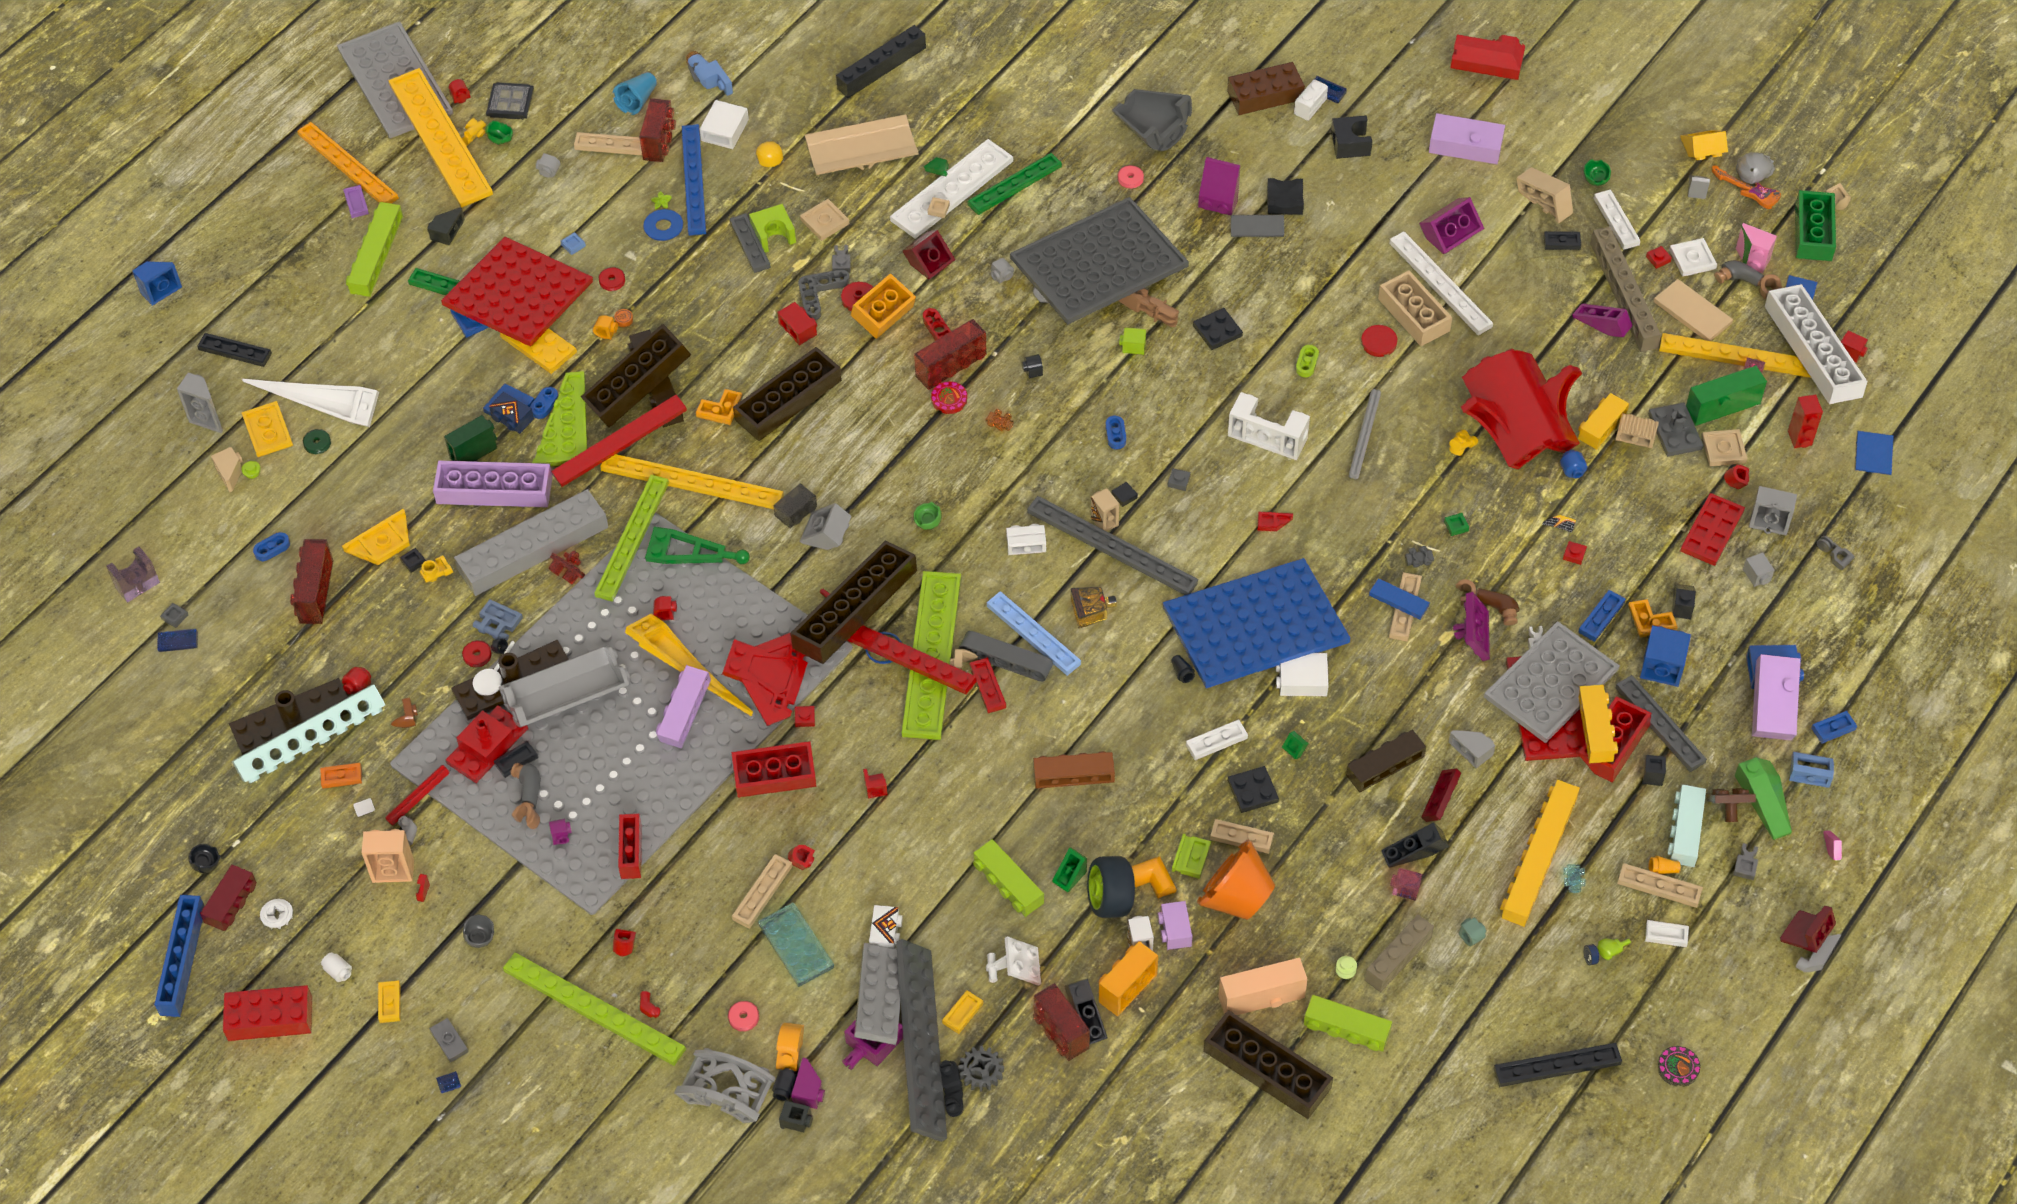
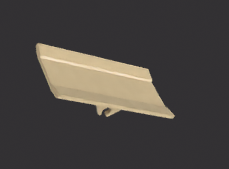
M906 114L805 135L816 175L854 167L864 170V165H868L870 169L875 163L919 154Z

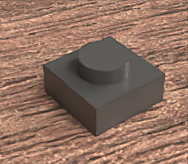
M1173 468L1168 480V487L1186 491L1191 472Z

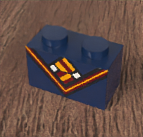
M502 392L489 405L491 417L494 421L501 422L509 430H514L519 434L534 420L532 408L505 392Z

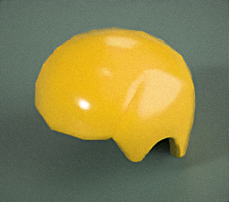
M766 141L756 149V156L761 166L775 167L783 160L782 149L774 141Z

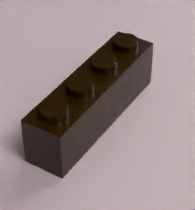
M1413 729L1407 733L1403 732L1396 739L1383 743L1380 748L1368 751L1362 758L1352 760L1347 765L1346 776L1360 793L1425 757L1426 745Z

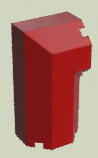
M1457 34L1451 68L1519 80L1525 45L1523 43L1521 45L1517 37L1501 35L1497 40H1488Z

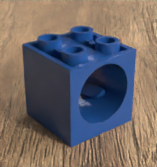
M1652 625L1640 678L1679 687L1691 634Z

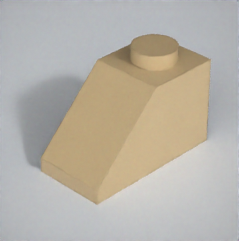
M229 447L212 455L211 458L230 493L234 490L242 473L240 463L243 460L239 452L235 453L232 447Z

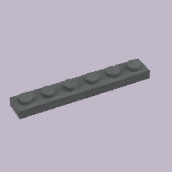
M1632 675L1616 684L1615 688L1626 701L1652 713L1649 727L1689 772L1706 763V757Z

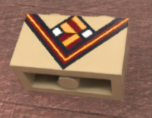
M1107 488L1097 491L1091 496V519L1097 527L1105 531L1119 526V502Z

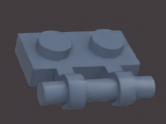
M489 599L479 613L480 618L483 619L482 622L475 620L473 627L482 634L487 633L491 635L493 639L503 638L508 641L509 635L504 633V631L509 630L513 632L523 617L521 613ZM493 623L498 626L495 629L493 627H490L489 625Z

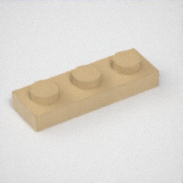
M1215 819L1210 840L1239 847L1244 841L1249 839L1257 851L1269 854L1274 833Z

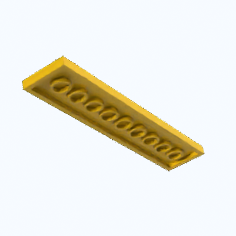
M418 68L388 80L392 91L460 207H465L493 195L490 185L421 69Z

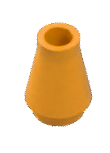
M1657 855L1650 858L1648 865L1649 871L1661 875L1679 873L1681 867L1679 861H1673Z

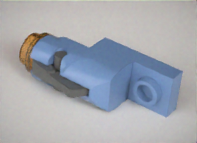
M692 51L686 56V63L694 82H700L706 89L718 86L727 96L733 94L732 82L716 60L709 63L696 51Z

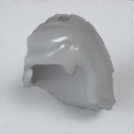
M1749 152L1738 159L1736 170L1742 181L1754 184L1771 176L1775 167L1773 165L1774 161L1770 159V156L1758 152Z

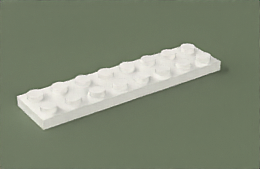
M987 139L947 171L946 177L940 176L890 216V221L914 239L918 238L942 219L941 217L928 215V208L933 197L950 201L948 214L1011 164L1013 156Z

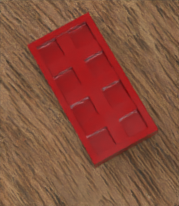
M1710 493L1683 542L1680 552L1716 566L1745 511V507Z

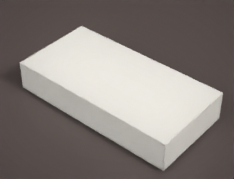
M1647 920L1645 941L1687 947L1689 926Z

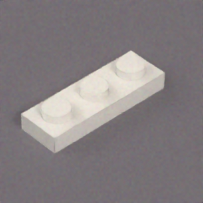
M1236 720L1187 740L1186 746L1194 760H1197L1248 739V734L1240 720Z

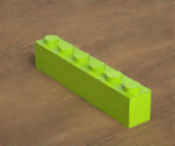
M380 202L378 208L374 210V217L368 225L367 234L363 237L362 247L358 249L357 259L353 262L352 271L346 278V285L349 288L350 294L371 297L403 218L400 205Z

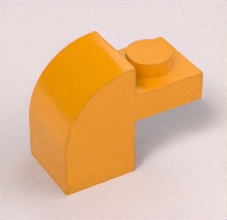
M782 1024L777 1041L776 1069L783 1070L784 1068H789L794 1071L798 1070L799 1052L803 1045L804 1025Z

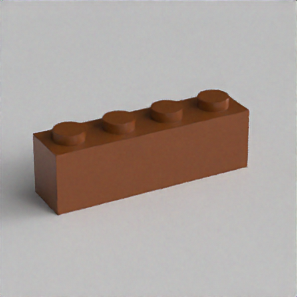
M1101 751L1092 754H1062L1054 757L1040 756L1033 758L1035 789L1115 783L1112 752Z

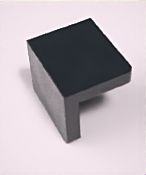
M1646 755L1642 784L1662 786L1666 774V757Z

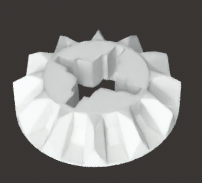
M273 899L262 907L260 919L264 926H268L270 929H281V926L288 925L289 920L293 919L292 906L286 900ZM275 909H277V911H279L280 913L278 919H276L274 916L276 912Z

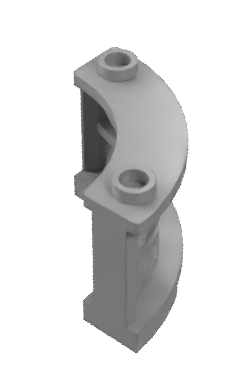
M709 1048L695 1050V1059L681 1086H677L674 1093L688 1104L710 1107L713 1103L721 1106V1111L735 1117L742 1123L756 1122L760 1115L758 1112L772 1082L775 1080L767 1068L758 1067L736 1056L713 1051ZM731 1070L740 1087H729L722 1093L717 1092V1085L712 1077L721 1072ZM753 1078L762 1083L758 1093L748 1090V1088L755 1089L757 1087V1083L751 1082ZM707 1083L712 1086L710 1089L705 1088L708 1086ZM735 1093L737 1098L729 1097L730 1094ZM749 1097L755 1099L751 1108L749 1107Z

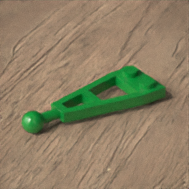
M662 527L653 528L645 556L646 562L661 564L722 563L724 558L734 559L739 564H746L750 559L749 552L744 549L737 552L726 551L724 545ZM674 538L695 545L692 555H667L671 539ZM701 548L718 552L717 554H700Z

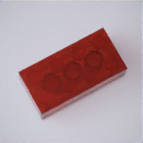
M971 319L914 354L915 377L930 390L944 380L953 377L959 371L968 368L977 360L983 359L987 355L986 332L974 319Z
M304 539L303 547L299 549L300 562H297L296 565L297 578H294L293 581L295 590L294 594H291L290 603L294 606V615L297 616L300 624H323L334 560L327 539Z

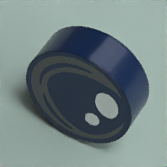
M1594 944L1585 945L1583 953L1586 963L1589 966L1598 964L1599 952Z

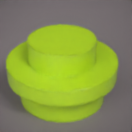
M248 461L243 464L241 470L244 476L253 479L259 475L261 468L258 462Z

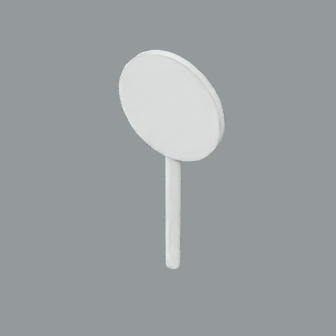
M511 641L504 653L510 652L515 644L514 641ZM498 663L494 670L484 669L475 675L473 687L478 694L488 696L499 690V686L502 685V677L497 672L500 668Z

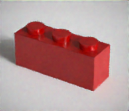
M1816 394L1801 396L1797 399L1788 428L1794 448H1806L1813 445L1823 414Z
M619 814L618 868L621 879L641 878L642 823L640 814Z

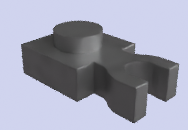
M834 245L835 255H832V270L843 269L851 273L848 245H844V250L842 251L838 250V245Z
M1743 843L1741 848L1742 855L1738 854L1734 876L1754 880L1758 859L1754 857L1757 854L1758 847L1754 846L1753 851L1748 852L1746 850L1747 844Z

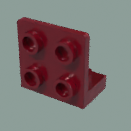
M1824 905L1822 910L1816 915L1799 910L1781 935L1780 941L1817 953L1836 925L1832 907Z

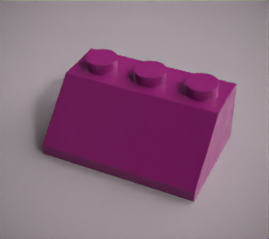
M1471 197L1458 198L1419 223L1426 239L1442 254L1449 252L1485 229Z

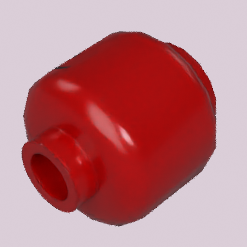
M363 667L351 668L342 678L344 691L347 694L354 695L370 686L371 675L369 671Z

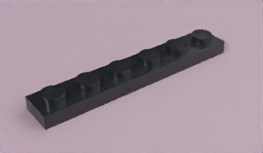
M1610 1043L1496 1064L1493 1069L1498 1086L1504 1087L1618 1066L1622 1064V1059L1617 1044Z

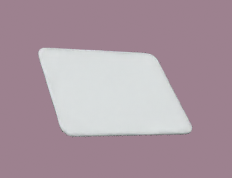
M371 798L353 804L358 817L375 811Z

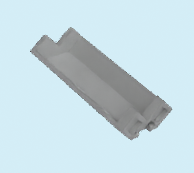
M606 645L499 686V690L507 710L512 711L513 721L517 726L523 727L628 686L630 676L626 668L617 664L618 655L616 650Z

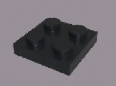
M1225 308L1193 321V327L1211 350L1243 336V331Z
M1265 766L1228 776L1227 781L1241 813L1279 802V797Z

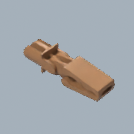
M1144 288L1118 300L1134 312L1144 311L1148 316L1154 318V322L1159 320L1170 327H1176L1179 310L1167 305V300L1161 301L1149 296L1148 290Z

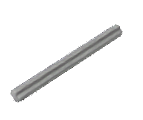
M1373 389L1370 393L1349 471L1351 479L1359 478L1381 396L1380 390Z

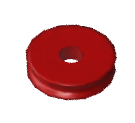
M616 267L604 269L598 277L601 288L607 291H616L623 287L626 282L624 272Z
M476 640L468 643L463 648L462 656L468 666L477 668L486 665L490 661L492 653L490 646L486 642Z

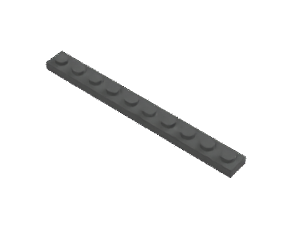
M1039 496L1027 508V513L1184 595L1191 594L1198 584L1197 578Z

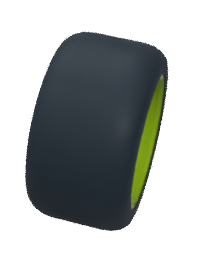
M1122 856L1098 857L1092 861L1089 867L1087 878L1088 899L1090 907L1096 916L1101 918L1124 917L1132 910L1135 899L1134 873L1130 862Z

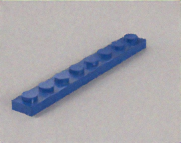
M699 124L682 126L688 234L689 236L706 234L700 129Z

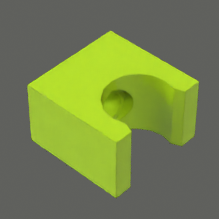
M783 204L749 214L750 223L765 253L769 252L768 238L772 235L778 234L786 237L790 245L796 243L795 228Z

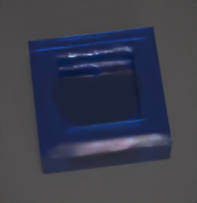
M456 1071L436 1078L441 1093L461 1087Z

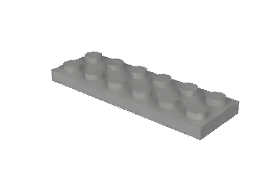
M864 943L854 1037L896 1045L900 1012L897 949Z

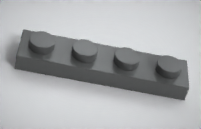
M747 214L729 218L730 224L753 272L757 273L771 268L770 262Z

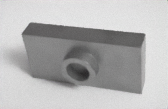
M448 1018L429 1028L450 1063L469 1052Z

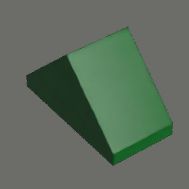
M1070 847L1052 882L1066 892H1070L1086 874L1087 858Z

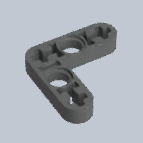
M843 269L806 275L799 279L798 284L803 308L810 318L812 317L816 321L821 317V307L817 292L843 288L849 285L850 276L848 271ZM822 279H827L829 281L826 284L820 283ZM806 283H808L809 289L807 290L805 286ZM807 296L814 297V299L811 301H808L805 298ZM813 306H814V312H815V313H812V312H811V308H810V307H813Z

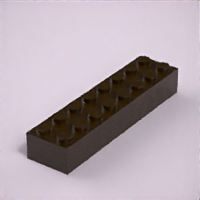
M885 540L790 632L792 649L824 664L917 572L916 555Z

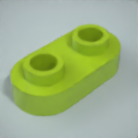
M1313 345L1302 347L1296 364V373L1299 376L1306 378L1313 375L1319 356L1317 347Z

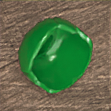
M1591 159L1584 166V176L1589 184L1601 186L1610 180V166L1603 162L1602 159L1597 161Z

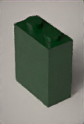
M481 415L445 435L444 438L451 461L475 462L496 450L497 437L493 432L495 429L493 423Z

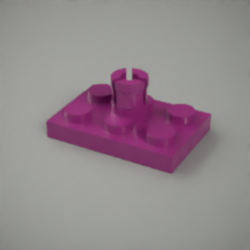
M1474 592L1466 593V602H1464L1466 618H1464V623L1454 624L1453 631H1458L1454 635L1456 639L1464 638L1466 644L1473 649L1474 654L1478 655L1482 661L1490 660L1489 610Z

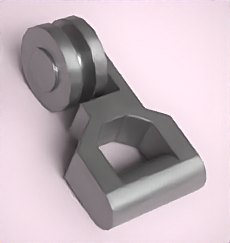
M1822 536L1817 541L1818 548L1823 552H1828L1831 548L1834 549L1830 554L1832 564L1840 570H1843L1855 558L1846 548L1842 549L1828 536ZM1837 554H1842L1844 558L1839 560Z

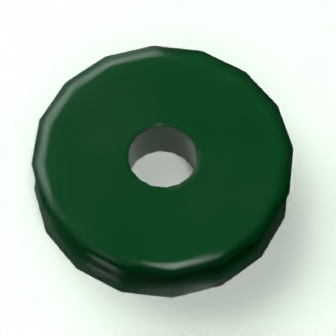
M322 429L311 430L303 438L304 449L310 454L324 453L331 445L330 435Z

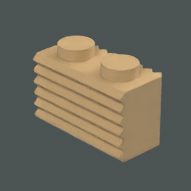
M1622 414L1616 440L1653 448L1659 422L1649 418L1636 417L1632 414Z

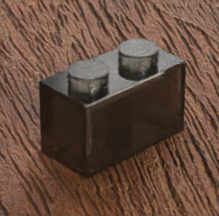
M800 483L773 505L775 517L791 529L795 524H799L805 516L815 511L817 507L816 495Z

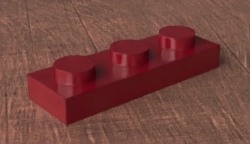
M1457 768L1442 770L1421 816L1425 822L1439 821L1443 817L1461 775Z

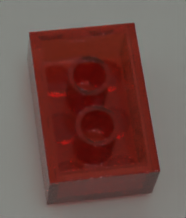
M650 98L639 136L642 157L645 161L664 162L665 156H668V144L672 142V130L676 128V120L673 119L674 108L671 106V100Z
M1054 983L1035 994L1033 1018L1038 1025L1041 1024L1044 1027L1047 1038L1055 1042L1058 1053L1070 1061L1087 1051L1090 1043V1030L1057 985Z

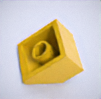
M1709 130L1680 135L1688 156L1695 158V160L1706 159L1705 156L1707 155L1720 157L1722 153L1728 152L1726 131Z

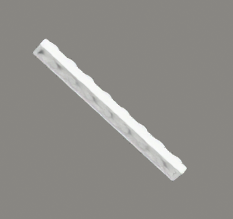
M1405 232L1390 239L1389 244L1477 335L1493 327V322Z

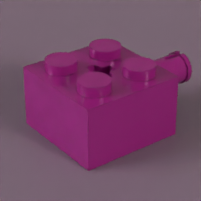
M855 1020L844 1031L845 1042L853 1050L842 1060V1063L846 1067L849 1065L848 1069L852 1070L864 1057L878 1067L903 1040V1025L898 1024L896 1045L854 1037Z

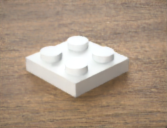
M1704 238L1670 245L1669 251L1682 277L1714 270L1717 267V263Z

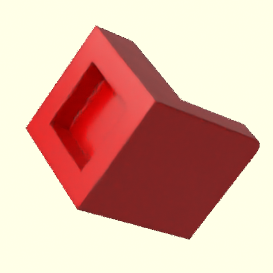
M867 768L863 769L868 799L886 796L887 784L884 775L881 773L868 776Z

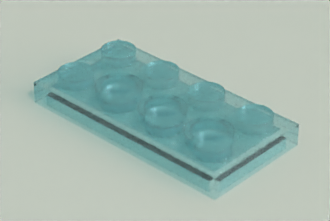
M794 902L758 921L759 927L798 987L834 968V963Z

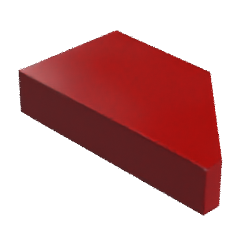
M1259 511L1257 531L1277 532L1293 520V513Z

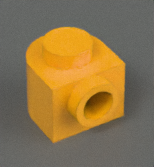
M607 315L599 316L593 327V332L600 338L611 340L613 334L618 330V323L614 322L613 317Z

